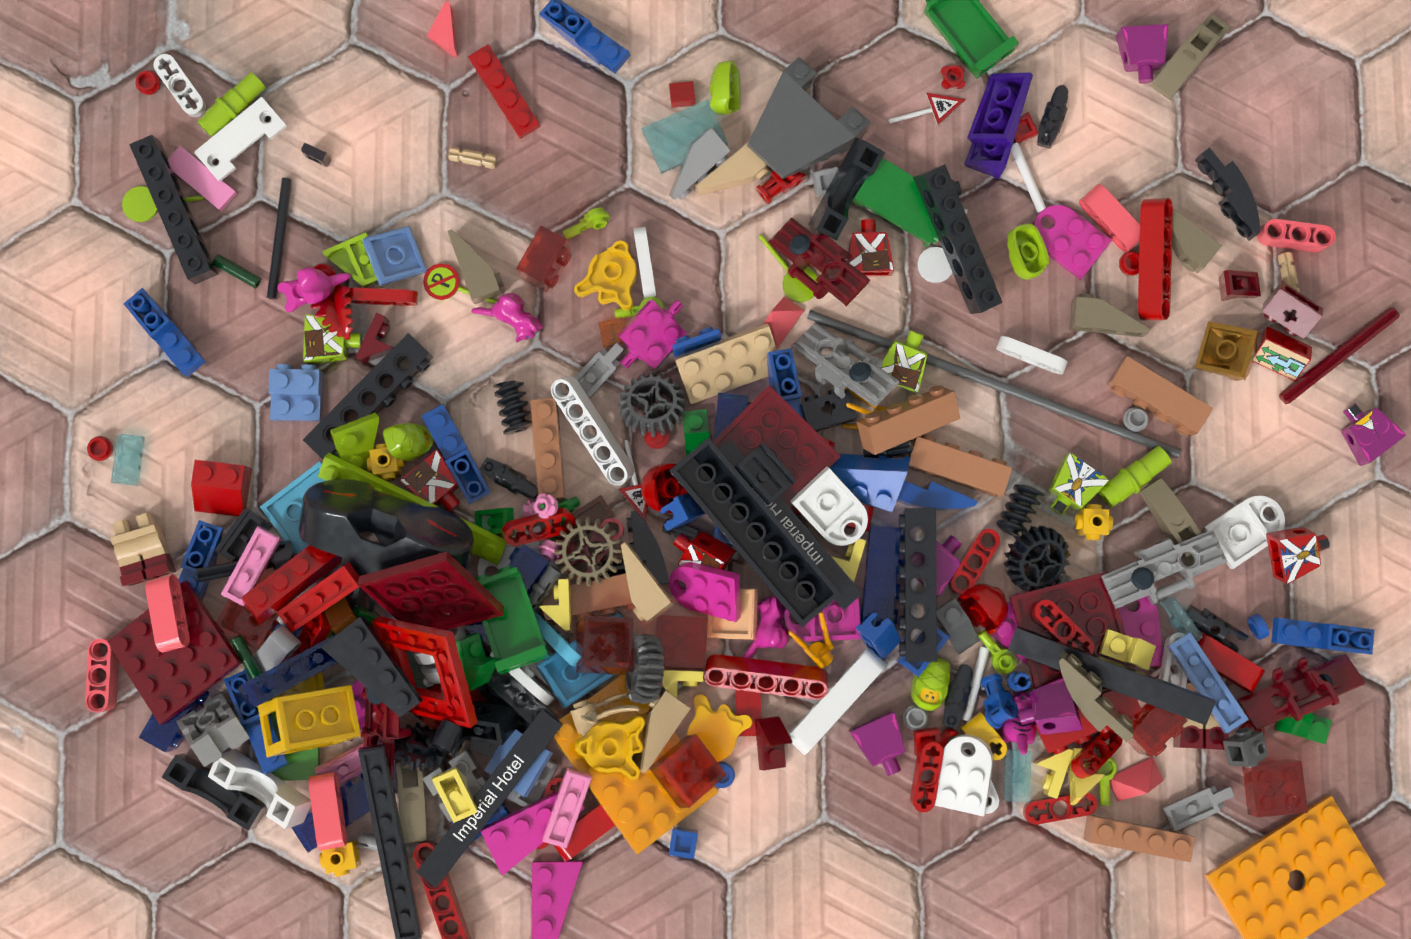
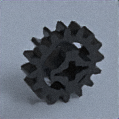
M416 723L415 727L412 728L411 725L407 724L406 727H411V736L395 739L394 760H401L400 766L402 767L407 764L410 765L411 771L415 767H419V770L423 772L424 767L434 770V764L440 766L442 759H446L447 753L431 748V742L438 728L436 727L431 730L429 729L430 724L421 727L420 723Z

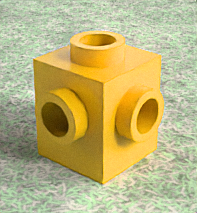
M386 443L376 445V449L369 450L370 457L367 458V467L369 472H373V475L385 481L396 479L397 475H403L402 467L405 466V461L392 456L388 451ZM381 458H387V463L382 465Z
M1088 504L1086 509L1078 510V514L1075 515L1077 536H1086V540H1101L1102 536L1109 535V531L1112 530L1113 518L1109 516V510L1102 509V505ZM1094 517H1097V526L1093 524Z
M357 839L347 841V846L322 850V853L319 854L320 865L322 868H325L326 874L334 873L335 877L350 874L349 869L357 868L361 865Z

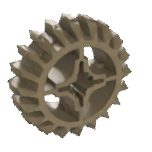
M586 517V525L582 526L580 519H577V528L574 529L570 523L567 525V528L571 531L568 535L564 531L560 532V535L565 540L564 542L560 540L555 542V544L562 546V550H554L555 555H562V558L555 562L557 565L563 563L566 565L560 570L562 574L568 570L571 571L567 577L570 581L576 575L578 576L576 581L578 585H581L583 578H586L587 586H591V578H595L596 583L599 585L601 584L599 576L603 575L605 579L609 580L610 575L607 571L610 569L614 573L617 572V569L612 566L613 562L618 564L622 562L621 559L615 558V554H622V549H615V545H619L621 539L612 540V537L617 532L612 530L610 533H607L606 531L610 526L608 523L599 528L600 519L595 520L594 526L591 525L589 517ZM586 531H594L601 534L607 542L591 543ZM579 534L580 548L568 555L570 542ZM584 540L590 548L597 549L595 554L592 553L594 555L592 557L593 564L586 555H579L582 554V550L586 546ZM609 549V558L606 564L601 569H598L597 556L599 553L604 552V550ZM586 560L592 573L580 572L570 562Z

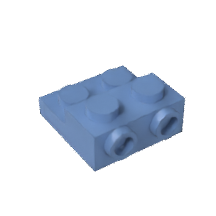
M277 364L276 369H269L270 420L321 422L324 373L316 370L315 365H301V369H291V365Z

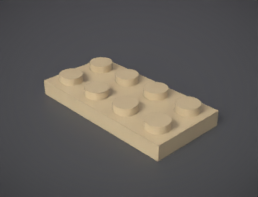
M764 324L674 357L688 400L690 404H694L768 377L767 353L777 351L769 325Z

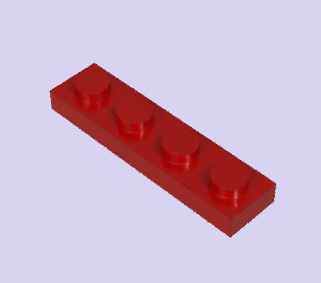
M489 44L469 55V61L519 139L539 128V122Z
M348 562L283 607L277 614L288 629L294 632L359 587V575Z

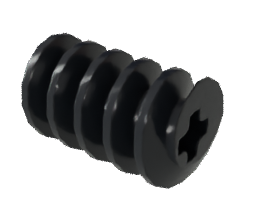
M514 380L493 385L494 388H499L494 393L495 397L502 398L496 402L498 407L503 408L499 411V416L507 417L501 421L502 426L508 427L503 431L504 435L526 431L527 427L532 424V420H525V417L531 414V412L523 410V407L529 403L520 399L526 395V392L518 390V388L524 385V382Z
M1015 484L1013 489L1016 493L1009 495V499L1012 502H1006L1004 505L1008 511L1000 513L1004 520H998L996 525L1006 534L1012 537H1020L1019 531L1022 532V529L1028 531L1023 526V523H1032V520L1027 515L1037 513L1031 506L1041 504L1036 499V496H1045V494L1031 486Z

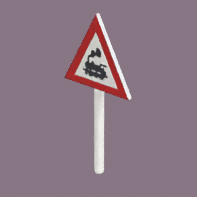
M926 93L931 108L891 118L888 120V123L891 124L933 112L938 126L966 99Z
M624 440L626 455L634 467L629 442ZM634 468L632 476L634 486L618 490L645 521L648 505L643 500L641 484L638 485Z

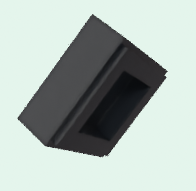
M304 142L301 148L304 156L324 167H328L332 160L329 155Z

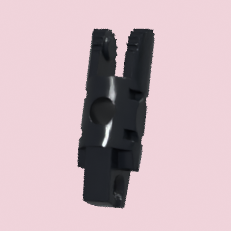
M1064 84L1055 88L1051 101L1046 104L1044 115L1039 125L1037 145L1040 147L1051 149L1061 131L1062 123L1068 110L1066 104L1069 91Z
M488 457L483 462L480 471L492 479L495 484L506 488L514 495L520 493L531 500L537 498L538 488L532 482L526 480L527 476L525 474L515 471L507 464Z
M1190 604L1185 610V616L1194 621L1193 627L1236 653L1239 651V648L1236 644L1226 639L1228 633L1242 641H1246L1249 637L1206 608L1201 611ZM1213 625L1218 626L1216 629H1211Z
M967 664L958 667L954 681H950L948 695L944 702L943 725L951 728H958L967 709L968 698L971 694L972 687L969 684L972 670L970 665L968 666Z

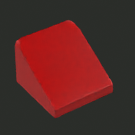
M693 81L669 83L671 108L695 106Z

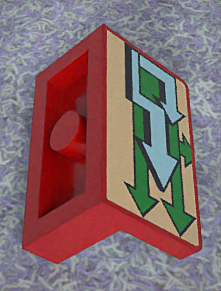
M1267 326L1262 333L1261 344L1255 352L1253 362L1296 381L1311 361L1312 347Z

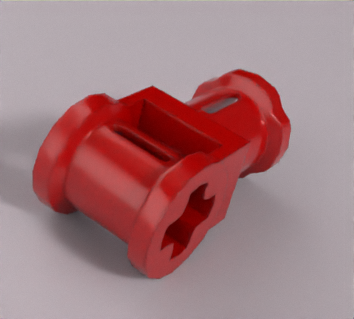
M773 171L770 176L771 179L762 186L758 185L755 188L763 201L769 205L772 202V198L780 192L785 194L789 190L794 189L806 179L807 175L798 172L782 179Z

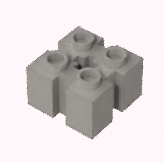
M221 693L204 703V708L200 711L195 712L193 710L176 721L188 744L204 767L218 761L223 756L222 751L229 747L231 749L238 748L243 742L250 739Z
M468 749L450 760L449 764L451 765L450 769L457 767L466 777L467 788L472 798H474L488 780V777L484 775L480 778L475 770L480 764L471 750ZM445 766L438 768L423 778L433 796L438 794V791L432 781V777L448 771ZM442 802L439 806L448 821L451 822L452 819Z

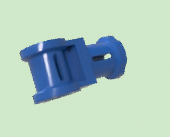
M992 674L981 679V685L985 688L988 697L983 701L986 710L985 718L989 725L995 729L1003 727L1008 719L1016 718L1019 710L1017 704L1012 699L1011 693L1004 692L1001 674Z

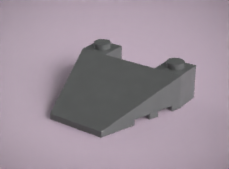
M800 57L783 71L747 144V147L782 179L805 170L810 165L819 161L828 160L829 157L835 154H842L848 151L855 138L861 139L871 123L854 106L839 120H836L806 91L810 88L817 72Z

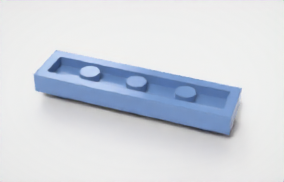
M1191 632L1167 646L1197 693L1215 699L1216 703L1211 714L1224 733H1229L1249 720Z

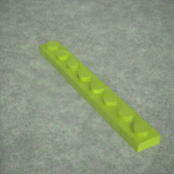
M331 453L324 457L318 477L325 481L349 479L367 482L375 490L421 506L438 507ZM462 519L470 527L474 536L472 553L498 565L507 547L505 539Z

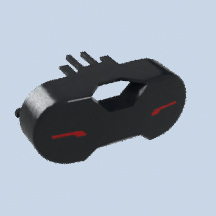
M335 479L317 483L311 486L303 496L298 527L302 541L317 549L342 557L341 567L349 562L359 576L448 552L468 571L474 544L473 533L461 518L441 507L421 506L377 491L367 482L349 479ZM359 532L374 533L380 543L362 538ZM360 587L354 590L352 606L357 607L359 603ZM371 597L368 611L373 613L376 601Z

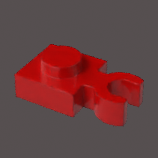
M938 727L913 730L914 755L917 757L919 744L924 739L933 738L942 747H945L949 743L948 739L950 736L958 735L957 731L948 728L940 734ZM931 746L930 750H926V753L929 756L931 755V752H936V749L933 746Z

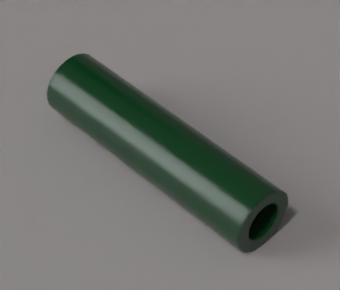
M217 254L213 259L212 264L249 286L256 289L260 285V277L222 255Z
M242 634L230 639L253 684L256 685L265 680Z

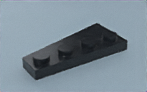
M364 616L359 617L321 646L325 652L399 717L404 716L423 701Z

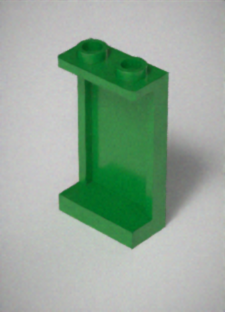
M926 0L925 15L976 79L1016 50L1019 44L1014 36L1008 38L979 0Z
M882 158L874 174L863 182L851 203L859 208L861 205L865 206L923 241V246L926 248L931 242L936 244L939 239L914 182V176Z
M510 565L499 569L496 575L488 577V574L476 577L475 579L504 606L503 616L482 621L494 657H499V660L495 662L498 673L502 675L550 657L518 567L513 568Z

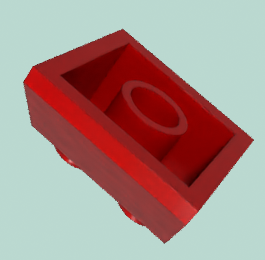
M195 460L191 481L194 511L238 517L243 509L247 508L252 468L244 465Z

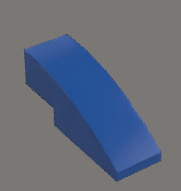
M904 481L896 502L915 508H936V511H950L972 508L976 506L978 501L932 481L928 483L926 489Z

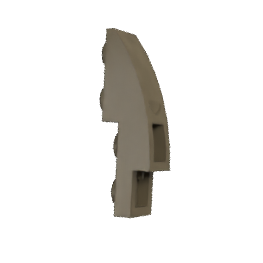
M1211 13L1178 49L1153 81L1151 87L1171 100L1231 27Z
M1158 478L1140 490V494L1162 533L1167 534L1174 545L1201 534L1187 510L1162 478ZM1189 552L1182 554L1181 560L1183 564L1188 567L1194 563L1193 555Z
M1063 651L1059 658L1061 673L1066 687L1080 711L1099 732L1108 725L1127 743L1134 736V723L1127 715L1123 713L1120 715L1115 711L1113 703L1108 698L1099 696L1102 693L1103 687L1101 679L1094 672L1090 671L1088 673L1081 667L1082 662L1075 655H1068Z
M396 760L397 804L404 843L427 841L423 772L419 770V767H415L411 771L410 765L407 764L402 767L400 766L401 760Z

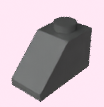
M956 598L950 599L937 608V623L942 631L950 637L949 641L958 654H961L980 641L970 619Z

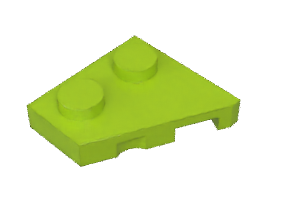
M366 232L322 251L325 257L342 271L349 273L351 278L363 288L378 283L362 242L363 238L369 237Z
M376 413L330 430L339 458L361 469L368 468L367 458L370 457L369 450H373L379 424V416Z

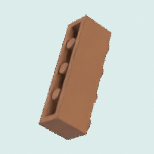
M1128 356L1120 361L1106 384L1111 387V391L1114 394L1131 399L1135 407H1139L1142 410L1147 409L1154 413L1153 417L1162 423L1168 422L1175 426V430L1183 436L1198 434L1213 409Z
M941 385L934 386L929 389V392L922 395H912L905 402L888 405L887 409L881 412L867 414L864 419L857 421L863 449L876 455L959 420L960 414L955 391Z
M554 398L530 400L538 495L545 493L546 495H552L557 501L566 499L558 404Z
M922 435L914 439L913 452L909 453L908 456L911 457L909 469L997 498L1004 496L1012 471L1011 467L1006 466V461L993 458L990 461L984 459L982 453L972 450L966 453L960 451L958 445L948 442L942 445L936 443V439L928 435Z
M626 574L612 576L609 580L602 578L599 585L595 580L592 581L591 586H587L586 582L581 583V585H570L571 617L577 615V620L591 618V612L602 611V615L616 613V607L626 606L627 610L635 608L631 601ZM553 588L550 591L551 595L549 598L543 600V606L559 605V600H554ZM545 613L546 621H552L553 625H556L557 623Z
M1095 815L1087 816L1083 837L1084 840L1090 843L1191 862L1195 841L1194 836L1186 833Z

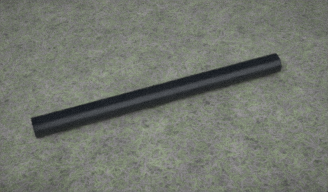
M282 178L267 290V298L273 300L277 299L278 292L277 287L279 284L292 182L290 178Z

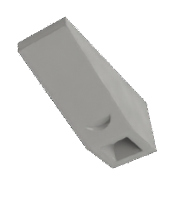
M708 127L689 144L669 193L672 199H683L691 192L689 188L696 181L698 183L710 174L708 172L709 169L714 165L719 167L728 159L726 154L730 152V149L712 128Z

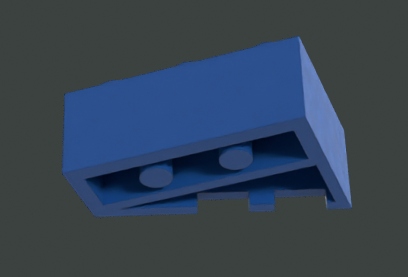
M840 454L841 457L830 467L832 472L860 502L892 512L908 473L911 457L903 456L902 459H893L879 455V458H869L857 454Z

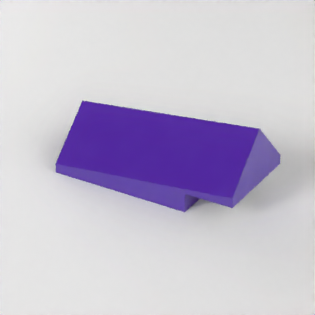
M1031 72L996 73L990 75L967 137L972 142V145L964 163L966 167L997 179L1000 178L1006 168L1033 77Z

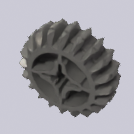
M650 372L647 378L641 373L639 381L632 378L631 385L625 384L624 392L620 394V416L622 419H625L627 427L632 426L634 433L641 430V435L644 437L647 432H651V436L654 438L656 432H660L664 436L666 434L665 429L673 432L674 424L680 425V417L685 415V409L683 408L686 407V400L683 399V390H679L680 385L678 382L673 383L671 376L664 380L662 373L658 377H654V374ZM660 392L667 395L672 403L667 402V399L661 398ZM632 406L638 407V410L643 411L645 416L638 415Z
M649 634L635 635L628 645L624 670L625 688L630 700L639 704L654 703L661 693L665 657L663 656L664 649L662 648V643L656 636Z

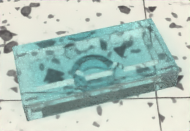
M117 434L111 483L139 485L145 437Z
M1169 596L1159 601L1170 616L1168 621L1176 631L1180 630L1184 634L1191 632L1196 641L1203 638L1175 597Z
M1007 749L1004 756L1003 801L1030 802L1031 751L1027 750V753L1022 755L1019 750Z

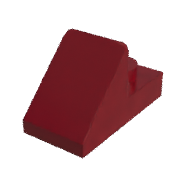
M1225 270L1219 276L1221 301L1234 298L1253 299L1261 297L1258 272Z
M376 312L355 357L360 362L367 363L383 357L393 349L392 346L381 342V339H385L390 330V325H388L390 321L385 316Z
M780 717L755 719L759 770L764 771L786 767L784 744H791L793 742Z

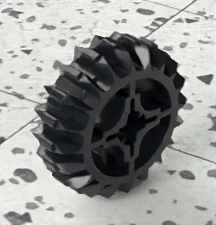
M1041 525L1038 528L1030 526L1029 531L1022 529V535L1020 537L1014 536L1016 541L1013 544H1008L1010 551L1004 553L1007 560L1003 564L1007 568L1005 572L1010 577L1011 582L1025 591H1034L1046 586H1053L1054 581L1060 582L1059 576L1066 574L1064 567L1070 565L1067 558L1071 556L1067 550L1069 545L1064 541L1063 536L1053 528Z

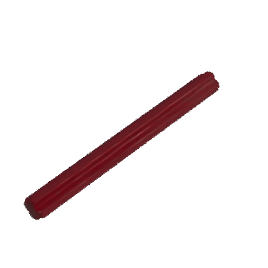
M1393 307L1384 311L1279 394V398L1284 404L1294 401L1396 321L1400 314Z

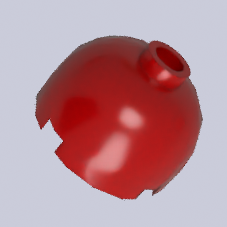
M675 463L655 465L646 472L642 479L641 494L643 500L651 509L660 512L664 506L673 502V498L688 493L670 472L677 465Z
M976 584L968 588L957 598V601L961 600L960 606L970 619L972 625L975 628L980 625L989 634L995 633L1007 619L1008 605L1005 594L998 587L988 584Z

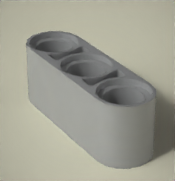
M285 625L278 627L254 655L265 677V680L257 684L261 689L270 683V677L277 676L301 645V642Z

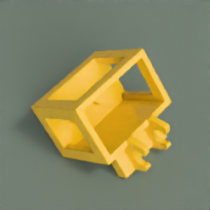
M321 669L277 675L269 678L273 700L258 707L267 758L337 745L361 736L352 685L325 689ZM276 711L281 741L273 744L268 714Z

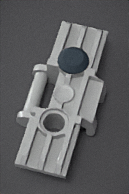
M816 322L792 344L795 350L818 365L815 370L816 380L822 385H825L827 381L833 384L835 394L841 399L845 397L844 390L848 387L875 407L899 384L896 378L881 369L883 362L880 358H874L855 345L853 339L846 338L843 341L842 338L836 337ZM827 347L833 348L832 353L829 355L821 354L823 349ZM851 353L862 362L856 363L847 355Z
M1212 529L1176 545L1173 544L1171 539L1164 538L1159 541V544L1145 550L1142 548L1133 552L1135 557H1138V561L1101 576L1115 609L1146 596L1150 603L1154 605L1158 603V600L1188 588L1190 590L1195 588L1192 577L1228 561ZM1185 552L1191 553L1194 557V563L1189 567L1181 562V556ZM1178 571L1180 572L1183 579L1160 589H1155L1153 584L1155 581Z

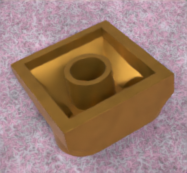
M1208 321L1195 369L1227 376L1235 381L1246 380L1257 348L1258 331Z

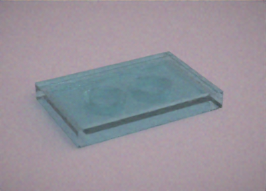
M709 100L641 128L661 174L681 166L689 144L708 127L715 131L726 146L728 145L714 112L710 109Z

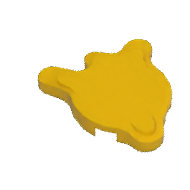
M619 240L607 248V251L599 255L596 254L589 264L586 277L574 286L575 294L582 298L593 292H598L600 304L616 302L625 311L632 309L631 290L636 282L637 267L629 253L628 244L625 241Z
M700 694L694 698L695 717L689 725L687 743L693 758L700 768L704 770L711 764L728 758L733 753L739 735L752 726L753 720L749 715L736 716L727 704L721 705L717 711H714L708 697Z
M634 715L623 722H599L576 741L575 751L582 755L586 762L599 772H621L627 778L635 780L640 775V769L632 760V755L643 750V745L638 735L643 729L645 721L641 716Z

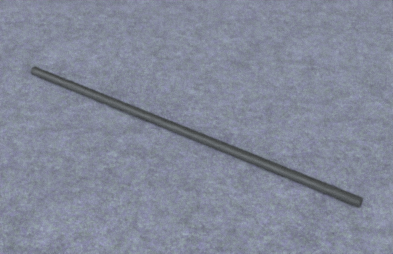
M810 310L807 317L811 321L889 349L893 343V340ZM930 354L927 355L926 364L1146 447L1154 449L1160 446L1168 455L1178 458L1181 453L1180 448Z

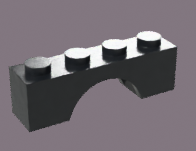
M855 138L808 225L837 241L849 219L848 211L856 191L869 176L874 174L885 152L865 140Z
M185 753L174 756L162 775L163 779L183 791L196 794L213 803L225 813L228 819L249 831L257 827L267 810V806L260 799L243 791L225 789L208 777L211 769L204 767Z

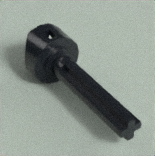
M291 540L280 541L266 569L273 567L274 570H278L292 559L293 549ZM238 561L196 569L198 582L231 576Z

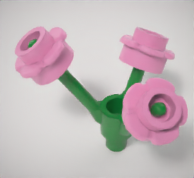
M542 493L537 496L536 500L530 501V499H527V504L523 505L524 517L539 514L541 518H549L559 508H566L573 512L574 508L580 505V500L575 496L571 499L566 498L557 502L556 498L552 495ZM566 517L561 518L562 520L561 522H559L560 525L564 524V520H566ZM559 535L552 537L551 540H543L541 546L537 547L538 551L541 552V558L547 561H554V559L561 557L554 554V550L562 549L561 546L555 544Z

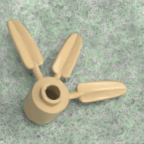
M627 693L603 699L602 702L594 704V702L588 703V700L585 699L573 704L574 710H571L570 713L578 734H581L583 737L591 727L601 722L602 718L619 712L639 711V707L636 705L618 706L598 714L597 708L613 701L629 698Z

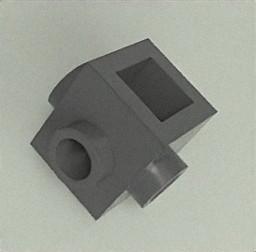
M1243 728L1235 731V735L1223 741L1229 765L1254 767L1259 764V761L1268 757L1263 732Z

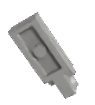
M618 343L608 352L605 349L601 352L598 351L574 377L589 399L620 365L617 359L625 350Z
M1213 785L1161 808L1171 830L1175 832L1220 812V809L1224 807L1222 802L1234 797L1231 787L1224 786L1216 790Z

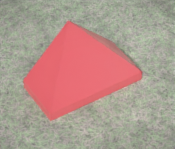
M450 1L444 2L427 37L452 57H458L453 8Z
M785 296L774 307L764 324H768L776 349H778L804 312L801 307Z
M1150 757L1116 773L1113 779L1110 780V786L1117 801H1122L1150 792L1163 782L1164 779L1154 758Z

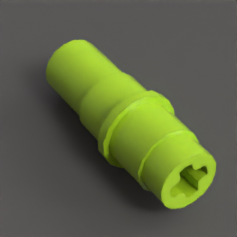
M250 72L233 89H230L221 98L217 97L215 99L216 103L197 121L198 125L212 138L248 108V105L266 87Z
M1157 446L1138 461H1134L1125 469L1121 468L1118 470V474L1110 479L1098 493L1102 500L1110 508H1113L1133 493L1138 494L1141 487L1172 464V461L1168 454L1160 446Z

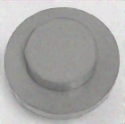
M1139 407L1128 409L1123 416L1124 426L1134 432L1143 430L1148 424L1146 411Z
M917 705L909 706L903 713V723L911 730L923 729L928 722L926 710L919 708Z

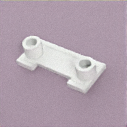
M260 97L194 153L215 178L221 182L236 169L231 163L232 160L264 134L272 140L287 126L268 103ZM271 117L270 122H265L267 118ZM216 160H219L218 165H213Z

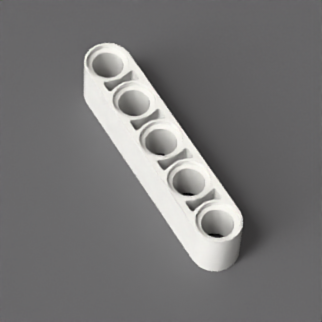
M565 376L554 381L551 386L553 398L606 479L613 485H621L633 476L634 467L579 382L572 376ZM562 383L568 385L569 394H565L562 391ZM575 404H579L582 407V415L576 413ZM589 425H593L596 428V436L589 433ZM602 446L610 449V457L603 454ZM616 467L623 469L624 478L616 474Z
M871 648L865 649L830 687L827 695L820 699L789 732L793 742L791 744L803 755H806L884 670L887 663Z

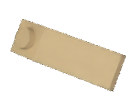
M745 144L696 185V192L698 195L749 184L757 178L760 181L770 173V167Z
M624 542L621 545L630 597L635 605L633 611L641 621L645 619L647 622H653L675 603L633 548Z
M667 691L659 695L654 703L648 704L651 709L647 714L643 750L639 766L641 773H646L690 710L689 707Z

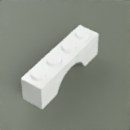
M236 749L222 753L223 756L213 763L208 775L209 778L227 790L243 791L260 799L267 806L268 812L266 816L284 829L304 823L311 807V800L272 773L263 774L260 765Z

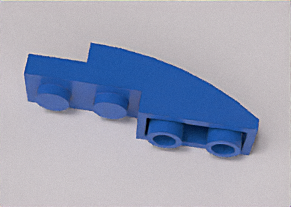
M550 0L539 13L540 17L568 42L599 66L602 64L615 74L631 56L627 49L592 26L590 20L561 0Z
M141 288L123 303L147 334L157 342L185 377L188 378L206 362L189 338L145 289Z
M792 348L768 352L769 385L804 419L800 402L802 393Z
M444 404L421 415L468 504L490 494L491 491L475 459Z
M199 520L180 566L183 569L179 582L189 581L203 602L210 580L198 582L196 569L216 564L218 552L215 548L222 540L224 529Z
M1273 618L1271 643L1373 655L1374 629Z
M243 670L224 679L241 725L246 729L263 774L271 773L290 764L286 754L268 758L266 756L258 707L266 702L257 684L254 685L247 671ZM270 713L268 714V719L272 736V742L274 744L281 741L279 731Z

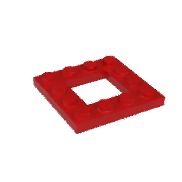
M381 616L372 620L374 631L392 657L397 658V664L423 699L420 704L409 711L410 713L441 721L447 720L468 728H472L478 723L453 632ZM407 650L433 656L443 693L416 687L413 671L407 657Z

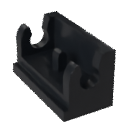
M244 508L215 550L232 562L238 561L257 526L269 531L272 525L251 510Z

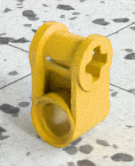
M981 712L961 727L965 734L977 736L985 741L990 749L989 744L991 742L994 744L999 743L997 748L999 753L992 752L993 760H1000L1006 755V743L995 731V728L989 725Z

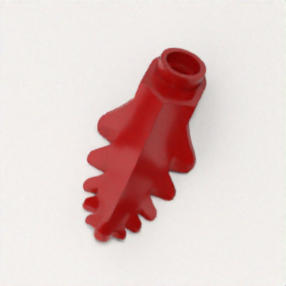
M321 263L313 267L322 270L327 276L336 275L334 269L328 264ZM340 283L331 287L328 298L316 304H311V308H320L315 317L326 316L322 321V325L327 326L331 324L329 327L331 333L337 331V337L349 340L351 338L350 332L353 331V328L349 325L353 323V319L347 317V315L352 314V309L345 308V306L352 300L350 297H344V295L350 291V287L342 286Z

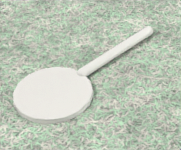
M930 247L919 256L917 263L918 271L926 281L941 283L952 274L943 248Z

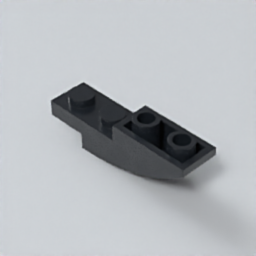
M1209 147L1195 159L1197 166L1204 175H1208L1213 181L1215 190L1225 196L1218 203L1221 206L1223 215L1231 219L1236 225L1237 232L1250 241L1260 233V220L1253 194L1236 164L1231 161L1224 166Z
M631 511V517L627 518L628 533L633 532L634 542L629 543V545L642 562H646V567L660 585L669 584L664 558L652 531L636 511Z

